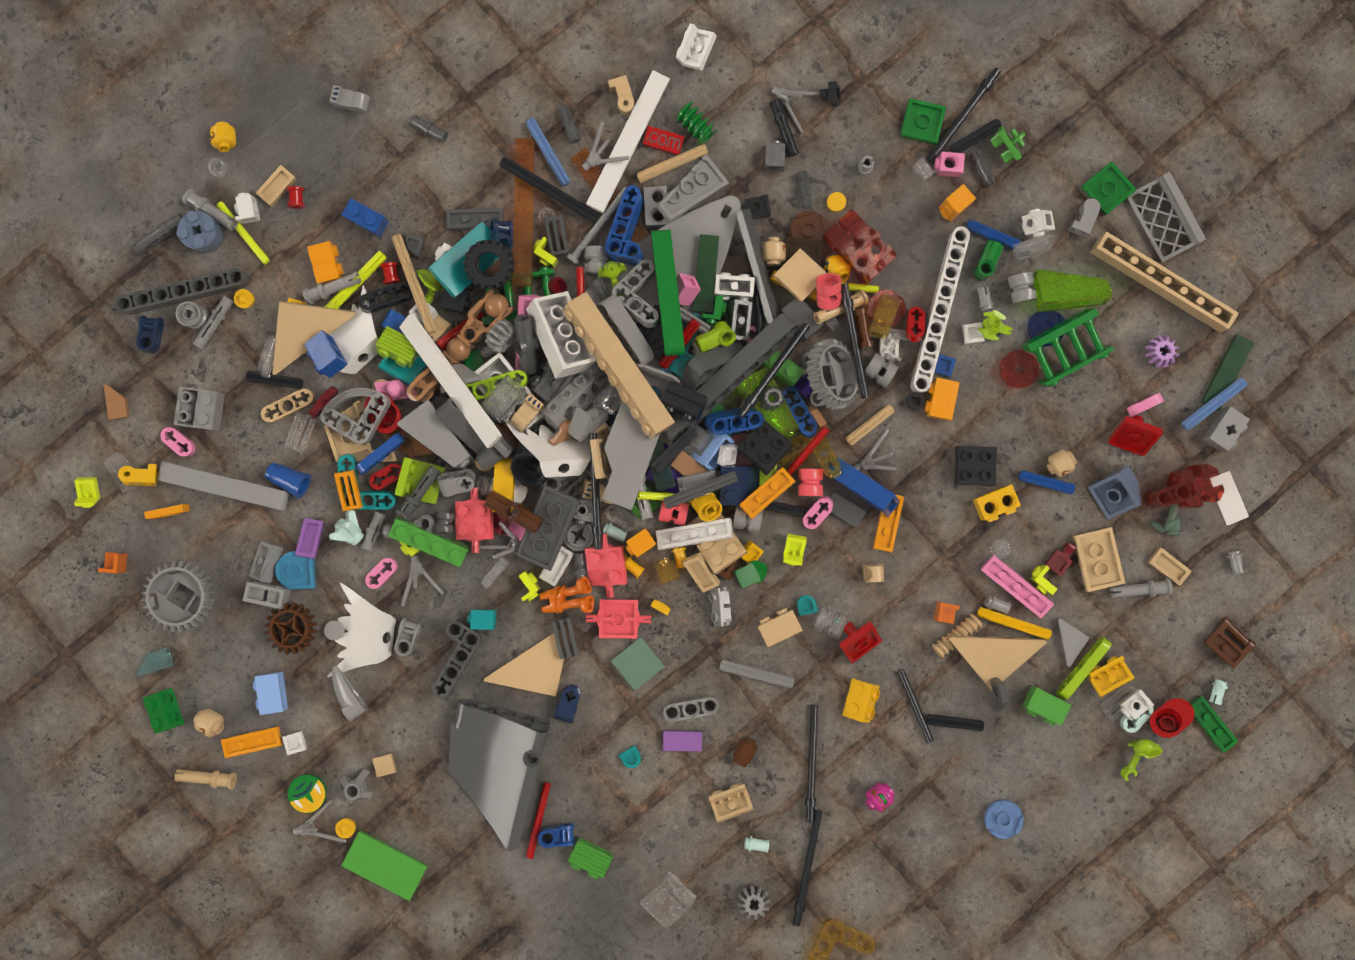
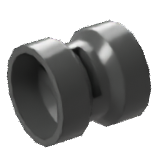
M436 511L435 518L437 523L434 525L433 531L453 533L451 523L455 519V514Z

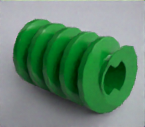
M690 101L679 111L677 122H683L682 127L688 128L687 132L689 134L693 133V139H698V144L702 145L713 137L717 129L712 131L713 123L708 126L706 125L709 119L705 118L702 120L701 118L704 113L696 114L698 107L691 109L693 102Z

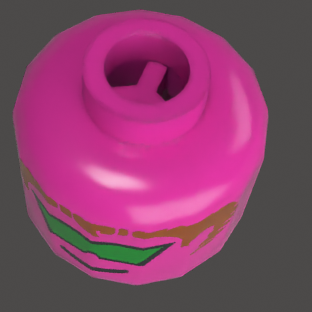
M876 783L866 791L867 800L865 803L870 810L873 811L875 809L878 812H883L893 804V796L895 794L886 783Z

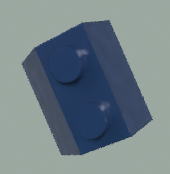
M733 464L721 466L720 476L734 471L738 478L736 483L720 489L719 502L721 505L739 506L741 502L758 489L759 468L756 465Z

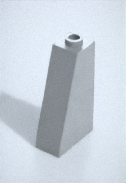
M427 400L397 423L400 428L454 468L458 469L460 467L462 469L470 464V459L473 456L458 436L437 418L435 414L437 408L431 401Z

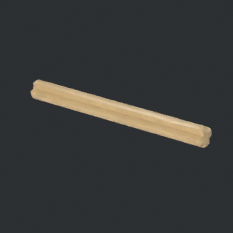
M401 234L393 235V244L425 330L428 334L435 333L437 328Z

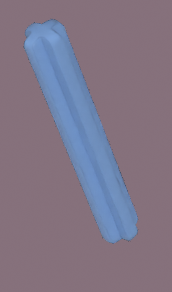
M530 118L526 121L529 131L562 187L568 185L570 179L535 118Z
M1237 379L1182 421L1181 425L1184 429H1192L1248 385L1245 379Z

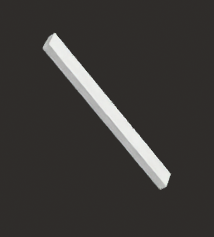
M654 70L652 71L609 157L629 156V160L606 163L586 206L601 213L605 212L670 78Z
M408 315L399 328L487 448L493 447L502 434L415 315Z

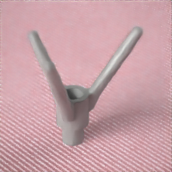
M774 86L772 94L777 95V98L781 100L799 132L803 133V129L788 103L792 97L819 96L820 92L792 91Z
M603 122L600 123L592 150L586 158L587 161L582 165L586 171L592 166L629 160V156L602 159L599 156L609 144V139L596 152L604 126Z
M888 428L885 429L873 448L864 457L865 459L860 460V463L854 465L855 469L858 471L863 469L865 471L868 469L896 471V467L875 465L876 462L893 456L892 452L875 459L872 458V455L889 432Z
M499 522V525L511 537L509 544L479 546V549L483 550L508 549L493 555V559L517 552L521 543L518 540L519 538L503 522Z
M412 556L411 570L401 601V607L405 605L412 580L413 587L417 588L418 576L421 575L441 595L444 594V591L422 568L418 556Z
M331 799L304 824L293 828L294 835H312L338 842H347L344 838L317 832L318 829L313 824V821L332 803Z

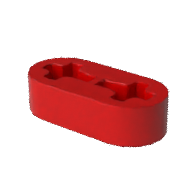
M912 307L906 318V338L911 342H919L925 332V311L920 307ZM914 314H916L918 317L917 321H915ZM914 328H916L917 335H915L913 332Z
M393 463L372 474L369 479L370 486L375 490H382L398 481L399 476L392 475L389 477L388 474L393 472L392 468L394 467L395 469H400L398 475H400L402 465ZM376 477L386 478L385 480L381 481V486L377 484L375 485L374 482L377 481Z

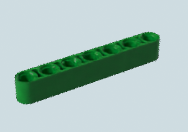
M671 230L651 231L665 356L684 355L685 346Z

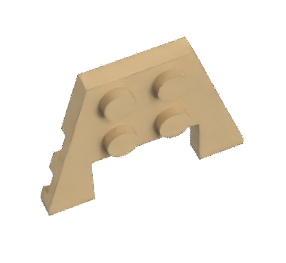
M364 396L357 400L351 407L341 413L358 422L362 416L361 413L365 410L364 404L367 397ZM348 421L342 423V429L345 432L350 429ZM324 425L336 462L346 453L353 454L357 458V462H361L374 451L371 442L367 444L355 443L329 426ZM359 432L360 439H365L364 432ZM395 451L381 462L398 461Z

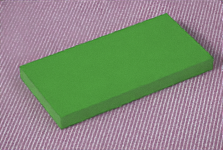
M360 830L341 866L410 901L428 864Z

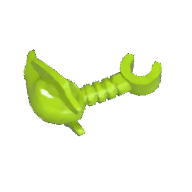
M609 261L604 265L603 269L600 268L597 274L598 278H610L614 288L619 282L617 276L627 271L623 263L618 265L616 262Z
M417 270L416 273H418L421 281L429 289L425 299L431 305L435 292L440 289L443 291L444 287L429 270Z
M996 310L983 313L988 318L983 321L984 329L979 327L978 331L983 334L984 338L999 340V337L996 336L998 332L1011 335L1009 331L1013 329L1002 324L1001 319L1006 320V316Z
M1138 739L1128 743L1129 747H1134L1135 753L1128 766L1121 770V776L1126 781H1129L1128 775L1130 773H1133L1136 777L1138 773L1135 768L1141 756L1150 759L1161 755L1163 750L1160 745L1148 739Z

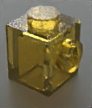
M667 557L658 561L659 564L655 567L661 584L680 578L674 559L670 560Z

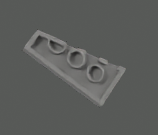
M705 154L701 161L692 168L691 172L659 204L658 210L670 223L726 188L729 182L707 154Z

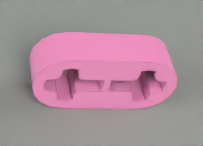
M1159 392L1128 406L1126 409L1131 417L1162 403L1164 400Z
M167 427L162 430L161 440L174 452L183 457H189L194 454L195 444L178 429ZM168 432L173 433L172 436H173L175 439H177V440H176V441H175V440H172V439H169V440H168V438H169ZM181 443V444H183V445H188V446H187V449H188L189 451H188V452H185V451L182 452L184 448H183L181 445H179V444Z
M827 496L820 497L803 517L805 527L815 529L823 522L833 509L831 498ZM820 502H822L823 504H824L825 502H827V503H828V506H827V507H828L829 509L824 508V509L820 512V511H819V509H820V507H821V503H820ZM816 513L818 515L815 519L816 523H809L808 516L813 517Z
M393 558L381 560L367 574L365 578L366 585L372 589L380 588L397 571L398 564ZM385 562L392 563V571L386 570L384 573L382 572L386 567ZM380 574L381 576L377 580L379 583L372 584L371 576L376 577Z

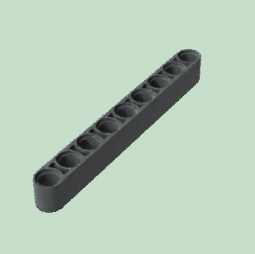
M785 313L780 314L696 391L707 396L708 399L700 420L689 422L684 420L681 414L675 412L674 415L671 414L675 423L669 429L662 432L665 437L673 443L689 427H694L784 345L797 332L799 326Z

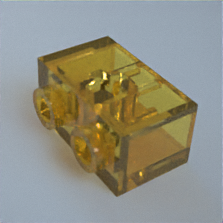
M882 294L879 297L868 327L870 335L884 340L888 337L901 300L886 294Z

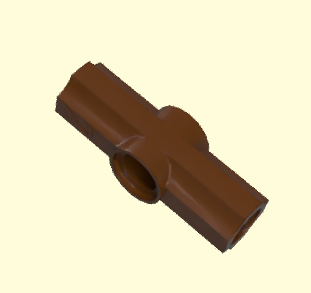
M494 490L490 492L485 500V506L504 516L507 521L515 522L534 534L543 523L544 518L524 508L521 503L514 502ZM511 507L517 510V516L511 514Z

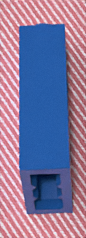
M837 457L835 461L833 460L829 464L827 474L830 478L887 517L890 516L899 504V500L894 493Z

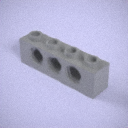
M589 370L581 372L541 410V413L547 423L559 431L558 427L560 424L572 418L577 407L585 410L608 387L607 381L597 386Z

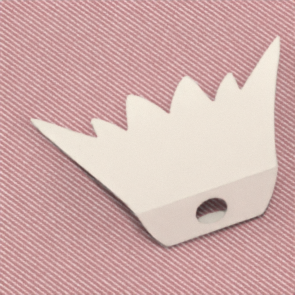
M364 285L362 287L361 296L363 294H366V289ZM365 300V304H364V305H367L368 307H370V306H369V301H368V300ZM353 304L351 311H356L355 316L330 334L348 363L340 372L356 374L378 354V351H376L378 337L374 329L371 313L363 312L360 306L358 309ZM366 353L367 355L359 362L358 357Z
M506 422L508 428L517 439L540 461V467L545 477L580 476L586 469L591 459L590 439L588 437L582 442L573 437L552 446L549 440L556 436L557 430L553 434L546 426L540 425L539 436L529 429H526L528 434L526 435ZM566 463L570 466L568 471H558L561 464Z
M340 583L351 604H344L351 616L338 618V621L344 625L348 632L344 633L340 639L335 640V642L347 648L337 655L339 658H344L337 666L342 672L386 660L392 653L396 619L379 610L346 585ZM388 632L387 643H384L383 635Z

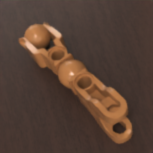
M490 289L483 299L479 300L468 312L469 320L462 328L460 334H457L456 338L451 339L446 346V351L442 352L445 358L449 360L450 365L459 364L460 361L468 358L471 348H474V344L480 342L489 333L493 324H496L498 320L505 319L513 312L514 307H509L505 296L497 293L494 294L493 289ZM484 308L489 316L496 318L487 328L477 318ZM474 330L475 336L469 340L468 332ZM428 367L408 386L407 395L413 401H431L439 393V386L441 384Z

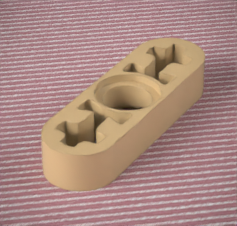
M300 389L265 406L261 411V417L266 422L276 423L311 406L315 401V394L311 390ZM303 393L310 396L307 398L308 402L302 400L297 403L294 397L297 400L303 398ZM290 400L293 403V408L290 411H285L283 405L286 401ZM269 410H280L283 413L282 415L280 412L273 414V419L267 417Z

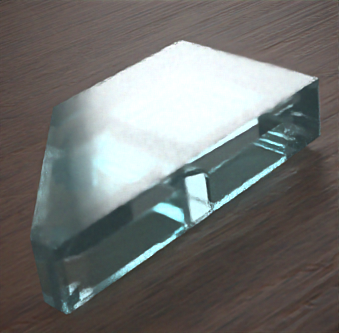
M169 648L148 653L137 672V677L174 666Z

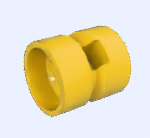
M713 492L690 500V504L698 516L705 522L717 519L722 512V505Z

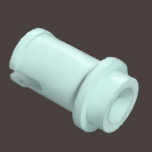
M606 523L603 533H607V536L622 543L628 532L612 526V523Z
M1215 679V682H1212L1214 686L1209 702L1222 705L1225 689H1228L1227 682Z
M752 836L746 837L744 849L768 853L769 840L752 838Z

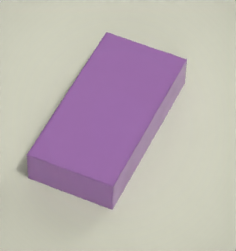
M304 518L295 552L297 557L316 560L325 524L323 521Z
M664 730L663 751H702V731Z

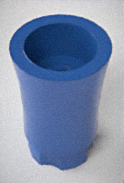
M273 462L266 470L265 479L299 499L306 493L311 482V475Z

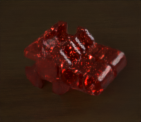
M851 209L838 220L839 225L834 224L822 237L837 255H841L846 260L851 270L856 274L855 277L858 281L866 286L897 257V254L890 244L886 245L882 241V236L876 230L870 228ZM871 247H878L880 254H873ZM857 260H864L866 263V267H859L857 265Z
M1197 464L1186 467L1187 470L1171 472L1166 481L1167 485L1148 490L1143 496V501L1149 507H1167L1178 504L1181 508H1199L1204 506L1203 502L1215 503L1220 501L1225 490L1223 484L1215 487L1212 485L1210 478L1219 475L1217 468L1209 464Z

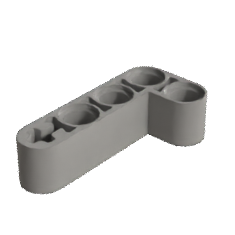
M611 295L596 305L636 365H646L654 359L653 350L618 297Z

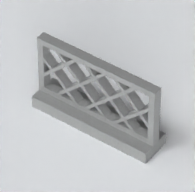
M1170 172L1137 189L1126 198L1161 263L1206 240ZM1157 183L1162 188L1160 196L1150 194L1152 186ZM1136 194L1146 196L1143 206L1135 204L1132 197ZM1148 197L1159 199L1156 210L1145 207ZM1161 201L1170 203L1171 209L1169 213L1159 211ZM1144 210L1154 212L1151 223L1143 220ZM1157 214L1168 216L1165 226L1154 224ZM1171 217L1179 220L1180 226L1178 230L1168 227ZM1153 227L1164 229L1161 239L1153 238L1151 234ZM1166 230L1177 233L1174 243L1163 240ZM1179 235H1186L1191 243L1186 246L1178 245ZM1162 243L1173 246L1171 253L1163 257L1160 251Z

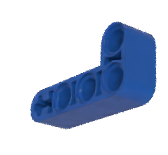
M635 185L628 186L624 190L605 244V249L612 260L633 266L644 260V254L640 246L631 241L644 205L643 195ZM625 230L623 234H619L620 231ZM619 247L617 251L612 252L613 249ZM637 252L636 255L630 256L631 253Z

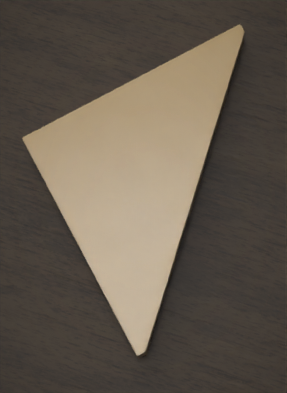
M280 301L273 374L276 375L307 352L305 343L317 333L323 330L330 335L354 317L356 311Z
M567 624L565 625L567 639H569L570 632ZM559 629L558 632L563 649V654H565L566 649L564 645V640L561 629ZM554 633L485 677L484 681L556 697L564 659L560 660Z
M947 636V639L991 691L990 680L992 678L998 677L1003 682L1047 643L1043 638Z

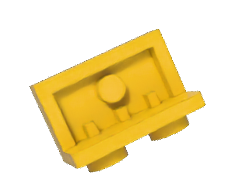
M1114 656L1106 661L1107 664L1102 667L1100 665L1095 666L1088 675L1089 682L1100 698L1134 680L1135 677L1125 664L1123 656L1119 658Z
M852 678L842 716L863 723H870L875 715L874 706L880 696V686Z

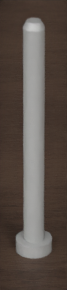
M627 187L621 190L575 251L566 256L576 265L579 263L578 258L584 252L585 247L591 243L619 207L623 192Z

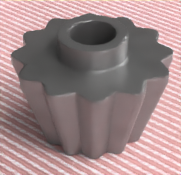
M768 385L758 401L761 403L760 406L764 407L766 411H775V409H780V405L784 403V395L777 386L772 387ZM769 395L774 396L773 402L768 400Z

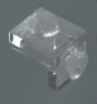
M898 332L887 335L883 342L885 346L881 351L885 354L884 358L892 363L894 361L900 362L902 359L892 353L903 337Z

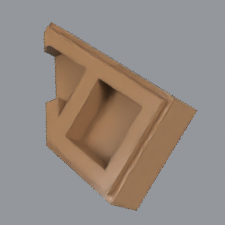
M104 385L108 420L130 418L127 398L114 390L110 385Z
M812 403L806 404L817 423L819 431L823 426L827 427V422L818 408L813 406Z
M572 418L560 424L558 427L560 430L556 436L549 440L552 446L573 438L567 432Z
M683 450L669 463L670 466L683 476L708 472L706 468Z

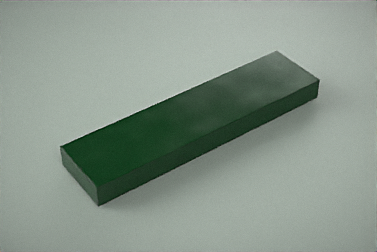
M700 234L696 280L701 290L694 299L693 312L713 313L719 236Z
M1238 334L1234 336L1200 403L1206 404L1235 382L1254 345L1253 342Z

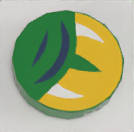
M303 774L295 778L290 784L288 800L296 811L312 813L325 803L327 787L319 776Z

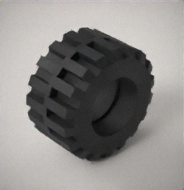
M495 240L478 241L466 252L464 270L468 274V279L474 285L483 289H495L504 286L512 278V274L515 271L514 255L502 242ZM485 253H494L500 259V271L494 276L484 275L479 268V260Z

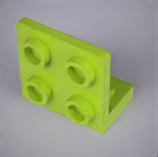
M404 457L394 495L406 497L408 494L411 495L419 481L430 468V465L441 471L440 474L445 473V467ZM437 478L421 501L431 504L437 503L440 492Z

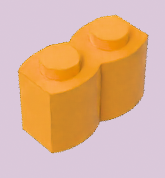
M327 241L307 247L317 284H326L342 278L344 269L342 264L338 263L337 256H339V250L337 245Z

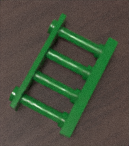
M549 267L539 268V271L512 275V278L504 285L509 307L514 308L513 312L505 320L514 324V319L518 316L514 306L511 282L523 281L524 295H532L530 280L542 278L544 296L551 295L548 290L549 277H555L553 269L550 270ZM488 314L487 317H482L486 328L496 319Z
M1087 308L1021 344L1024 351L1035 353L1046 378L1039 381L1040 385L1054 386L1059 383V379L1096 359L1106 358L1110 355L1109 352L1115 350L1113 346H1103L1093 325V318L1099 315L1096 308ZM1080 325H1085L1096 348L1095 351L1086 355L1076 333V327ZM1063 334L1069 335L1079 357V360L1071 364L1059 342V337ZM1047 343L1052 344L1063 367L1055 373L1052 372L1042 351L1043 345Z

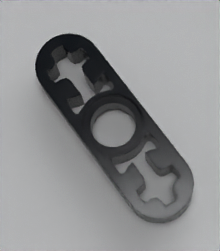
M401 282L363 294L359 299V306L363 312L372 313L409 301L413 295L408 282ZM403 288L408 291L407 295L401 293ZM394 291H396V294L398 295L397 299H395ZM385 293L392 296V299L388 302H384L381 299V296ZM376 296L378 297V302H379L378 305H377V301H375V297H376ZM365 300L372 302L370 307L364 305Z

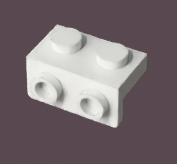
M690 23L685 31L681 46L677 50L676 59L683 67L702 71L717 37L716 34L698 29L694 24Z

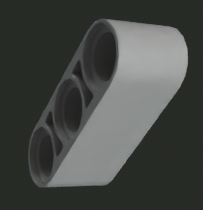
M713 695L672 701L665 705L663 715L670 722L715 714L719 704L717 698ZM712 700L715 702V707L707 709L704 706L705 702ZM688 704H694L696 711L689 713L685 708ZM674 707L678 712L675 716H669L666 712L667 709Z

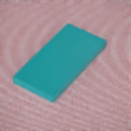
M483 221L428 268L453 298L472 283L464 270L466 252L478 241L491 240L489 228ZM493 253L483 254L479 260L481 272L486 271L499 257H496Z

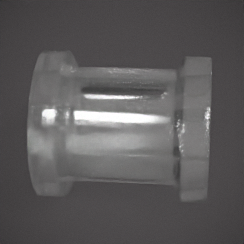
M925 156L911 167L922 177L921 181L923 183L937 172L929 166Z

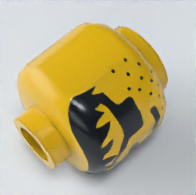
M841 255L827 257L822 267L826 273L840 276L841 283L845 282L850 276L851 268Z

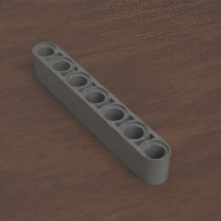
M232 268L123 294L115 299L114 306L120 312L133 315L242 289L249 285L250 278L244 271ZM241 274V280L236 283V276ZM222 279V285L217 287V281ZM201 283H204V288H203V290H202V291H199V290H198L199 285H200ZM185 287V293L180 296V290ZM164 292H166L167 296L164 300H162L161 296ZM147 296L148 301L146 304H143V299ZM129 301V307L125 309L124 305Z

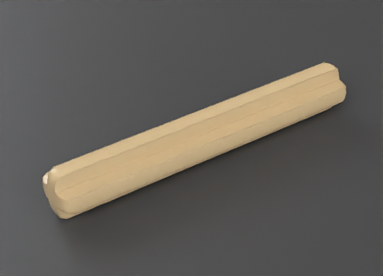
M702 144L637 173V178L640 183H643L708 154L705 144Z

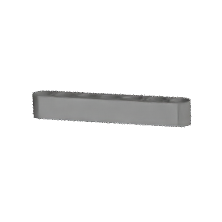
M161 461L157 476L158 481L284 511L286 510L290 494L285 490Z

